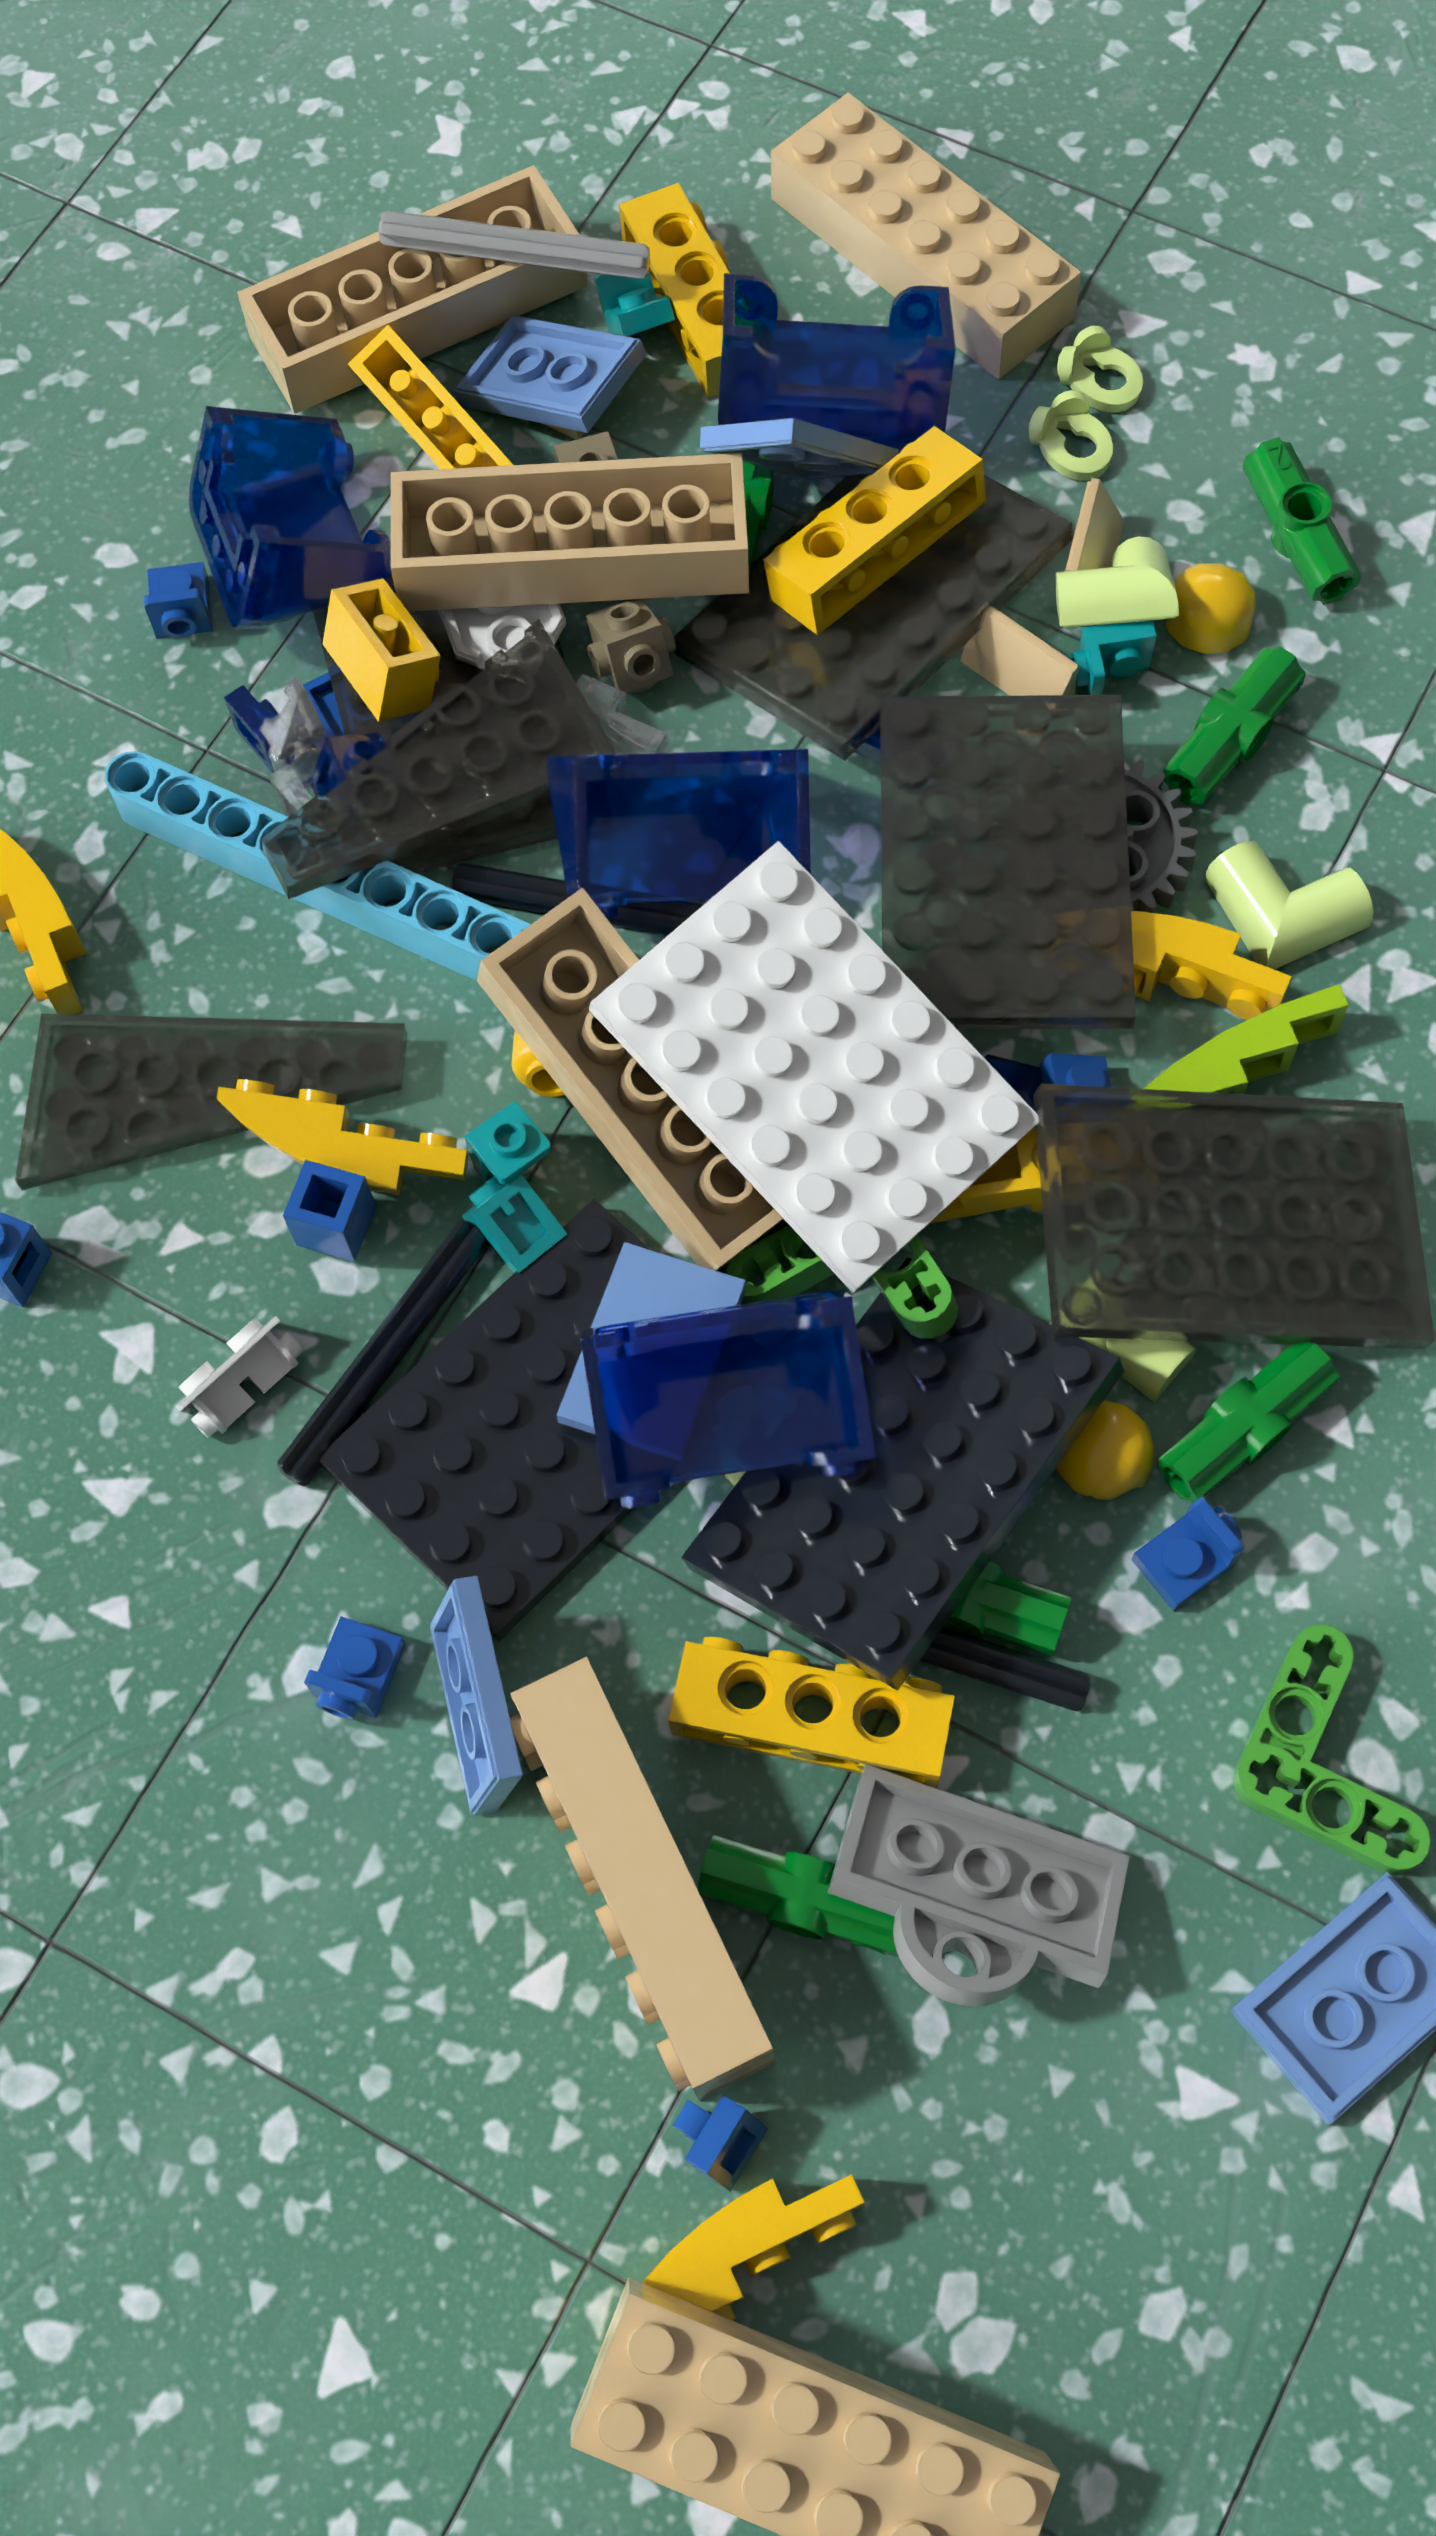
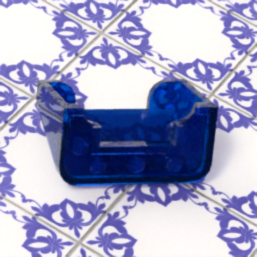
M724 273L718 390L719 425L795 418L898 449L899 453L906 445L916 441L933 426L945 433L956 352L949 287L919 285L911 286L901 291L892 302L888 327L777 320L778 299L771 283L762 277L754 275Z
M206 406L190 480L189 509L192 522L227 616L234 628H265L329 607L332 589L382 578L387 583L388 578H393L391 572V542L388 535L383 530L369 529L365 534L364 540H362L342 494L341 487L344 477H349L352 473L354 453L352 445L345 442L337 419Z
M808 749L547 756V779L567 898L583 888L606 918H617L618 906L630 905L633 902L711 899L777 841L811 874Z
M844 1290L803 1294L621 1322L582 1331L580 1339L605 1500L620 1498L622 1508L641 1507L660 1502V1490L670 1488L673 1482L802 1462L810 1466H820L822 1476H840L861 1471L860 1460L876 1458L852 1296Z

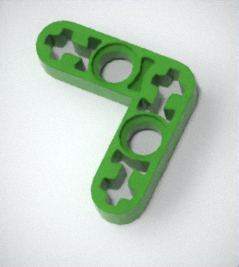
M787 1225L732 1259L726 1274L746 1280V1290L740 1306L744 1310L757 1313L776 1308L835 1273L819 1256L813 1259L799 1258L797 1256L798 1250L805 1241L790 1225ZM916 1235L902 1248L913 1253L910 1263L898 1271H886L880 1268L872 1276V1279L903 1327L911 1335L921 1339L935 1338L945 1334L953 1327L958 1317V1305L949 1282ZM783 1257L786 1258L791 1268L787 1272H784L781 1264L778 1262ZM760 1273L766 1282L755 1287L749 1279ZM919 1284L928 1300L936 1305V1308L927 1313L917 1306L911 1292Z
M1325 1624L1311 1625L1300 1632L1285 1656L1235 1767L1233 1777L1235 1791L1241 1801L1251 1809L1382 1873L1388 1872L1390 1875L1405 1874L1418 1866L1429 1852L1431 1842L1429 1830L1422 1818L1412 1810L1311 1762L1352 1668L1354 1659L1352 1644L1344 1633L1336 1627ZM1319 1643H1322L1331 1648L1328 1658L1336 1663L1337 1667L1327 1665L1318 1676L1313 1689L1300 1684L1312 1662V1657L1308 1653L1303 1652V1648L1313 1651ZM1290 1675L1297 1683H1289L1287 1681L1288 1676ZM1317 1692H1325V1700ZM1284 1700H1295L1304 1704L1312 1716L1310 1731L1303 1735H1292L1283 1731L1275 1718L1277 1704ZM1266 1762H1269L1278 1767L1275 1778L1279 1782L1295 1788L1302 1776L1310 1780L1311 1784L1300 1796L1297 1810L1294 1811L1286 1806L1293 1797V1793L1276 1786L1267 1795L1260 1793L1255 1789L1258 1778L1249 1772V1768L1260 1770ZM1322 1791H1332L1342 1796L1349 1807L1348 1822L1339 1828L1326 1827L1318 1822L1312 1811V1801L1316 1794ZM1365 1807L1375 1812V1816L1367 1825L1381 1832H1388L1395 1825L1404 1828L1406 1831L1403 1841L1413 1847L1412 1852L1403 1850L1395 1858L1390 1857L1385 1853L1387 1841L1370 1831H1367L1361 1837V1843L1353 1840L1351 1835L1362 1823Z

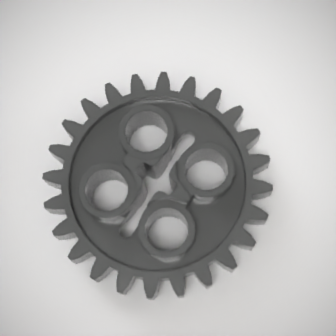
M1090 751L1087 766L1079 767L1071 755L1065 756L1063 772L1057 771L1048 763L1044 764L1041 782L1027 776L1024 779L1023 794H1012L1009 813L1003 815L1001 833L1004 835L1001 836L1000 850L1009 855L1007 877L1017 876L1014 889L1015 895L1022 896L1033 892L1030 911L1035 913L1049 905L1053 908L1052 917L1096 911L1155 913L1156 904L1170 909L1175 892L1184 891L1189 876L1188 871H1192L1196 857V851L1192 849H1194L1198 833L1196 829L1189 828L1193 813L1192 809L1178 808L1181 790L1173 789L1163 793L1162 787L1165 774L1160 772L1148 780L1142 777L1144 762L1141 760L1135 763L1129 771L1122 769V760L1119 753L1114 754L1108 766L1100 765L1095 751ZM1103 800H1110L1112 808L1096 880L1093 885L1087 886L1084 884L1083 879L1094 838L1100 805ZM1065 809H1078L1083 811L1084 813L1071 814L1069 812H1066ZM1135 820L1141 822L1143 825L1132 826L1125 823L1124 821ZM1066 859L1071 861L1073 864L1059 865L1054 863L1052 860ZM1123 870L1132 876L1119 877L1114 875L1112 871Z

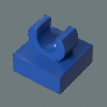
M724 2095L712 2114L687 2100L673 2123L675 2128L694 2141L684 2160L729 2192L733 2189L768 2130L747 2109Z

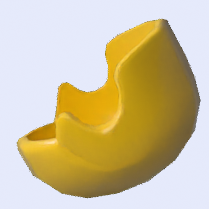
M1199 563L1187 568L1184 573L1178 575L1174 585L1179 604V616L1166 619V628L1169 634L1183 647L1203 654L1226 653L1242 644L1249 636L1256 608L1255 591L1244 573L1222 563Z
M1104 1400L1056 1467L1058 1475L1074 1492L1100 1500H1113L1134 1488L1143 1487L1150 1477L1156 1458L1149 1426L1129 1406Z

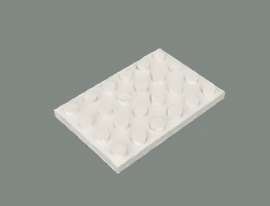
M779 841L590 1002L589 1011L852 1293L859 1289L1042 1120Z

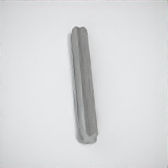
M395 211L383 212L379 223L380 242L385 246L634 279L646 278L650 267V249L647 245L641 243Z

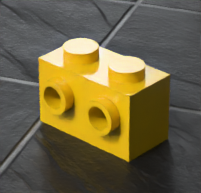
M382 578L332 589L323 646L378 722L430 709L435 682L439 678L441 655L386 581Z

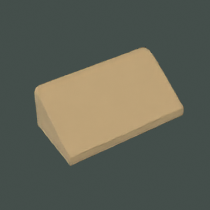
M1091 478V482H1087L1065 571L1110 567L1112 555L1119 546L1123 519L1100 479Z
M986 604L981 609L962 653L961 662L1043 720L1051 722L1075 697L1078 664L993 606Z

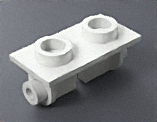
M277 1316L271 1319L265 1326L256 1318L252 1319L226 1343L235 1352L216 1370L206 1361L178 1387L186 1397L175 1407L181 1411L191 1403L199 1411L191 1421L207 1438L216 1431L223 1434L237 1418L255 1403L239 1385L246 1377L265 1394L285 1374L299 1364L295 1358L304 1351L299 1343L287 1332L277 1339L270 1331L280 1322Z

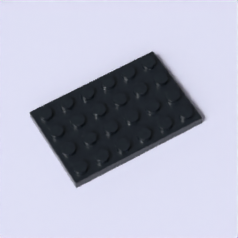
M595 1199L563 1227L567 1232L565 1237L520 1273L516 1271L340 1435L319 1460L322 1468L447 1591L454 1579L478 1576L490 1633L498 1641L522 1620L681 1464V1462L558 1423L557 1412L624 1242L650 1250ZM732 1325L682 1462L721 1424L715 1407L722 1398L730 1392L741 1388H751L755 1391L775 1372V1362L735 1325Z
M907 1257L898 1270L905 1268L912 1259ZM945 1274L943 1275L949 1282L958 1305V1317L953 1327L945 1334L935 1338L921 1339L913 1336L903 1327L880 1292L798 1401L793 1416L786 1417L681 1557L687 1567L693 1572L897 1691L1125 1371L1120 1357ZM920 1284L911 1290L917 1306L921 1307L925 1313L936 1308V1305L928 1300Z

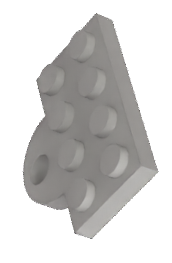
M865 1764L858 1781L827 1893L894 1916L893 1935L898 1956L911 1977L929 1993L957 2005L986 2006L1000 2002L1012 1995L1022 1985L1033 1965L1096 1988L1101 1986L1108 1974L1130 1856ZM955 1951L966 1955L973 1962L977 1974L971 1977H962L954 1974L945 1965L942 1954Z

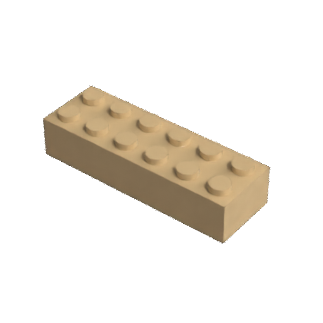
M846 93L771 150V199L996 379L1000 380L1075 319L1081 271L850 93Z
M534 165L418 214L580 235ZM378 231L237 293L250 339L293 413L297 414L365 384L348 363L387 325L394 330L420 360L505 323L512 315L521 316L588 286L587 273L581 271L385 246L380 242Z
M742 453L391 472V572L396 595L407 611L410 612L749 593L748 541Z
M581 888L480 961L477 982L695 1263L699 1266L719 1271L730 1263L732 1259L751 1247L785 1220L589 1011L590 1002L637 963L639 959L587 892Z
M585 1657L510 1693L519 1711L518 1714L510 1717V1722L520 1750L531 1771L544 1766L548 1776L536 1781L548 1811L559 1833L572 1827L577 1837V1840L565 1845L588 1896L601 1890L607 1902L606 1905L596 1909L595 1913L617 1960L631 1954L638 1969L625 1976L639 2009L647 2025L661 2019L669 2038L656 2045L678 2092L692 2086L698 2101H701L774 2064L773 2047L588 1658Z
M629 2277L571 2423L572 2448L781 2536H1039L1060 2477V2472L1043 2450Z

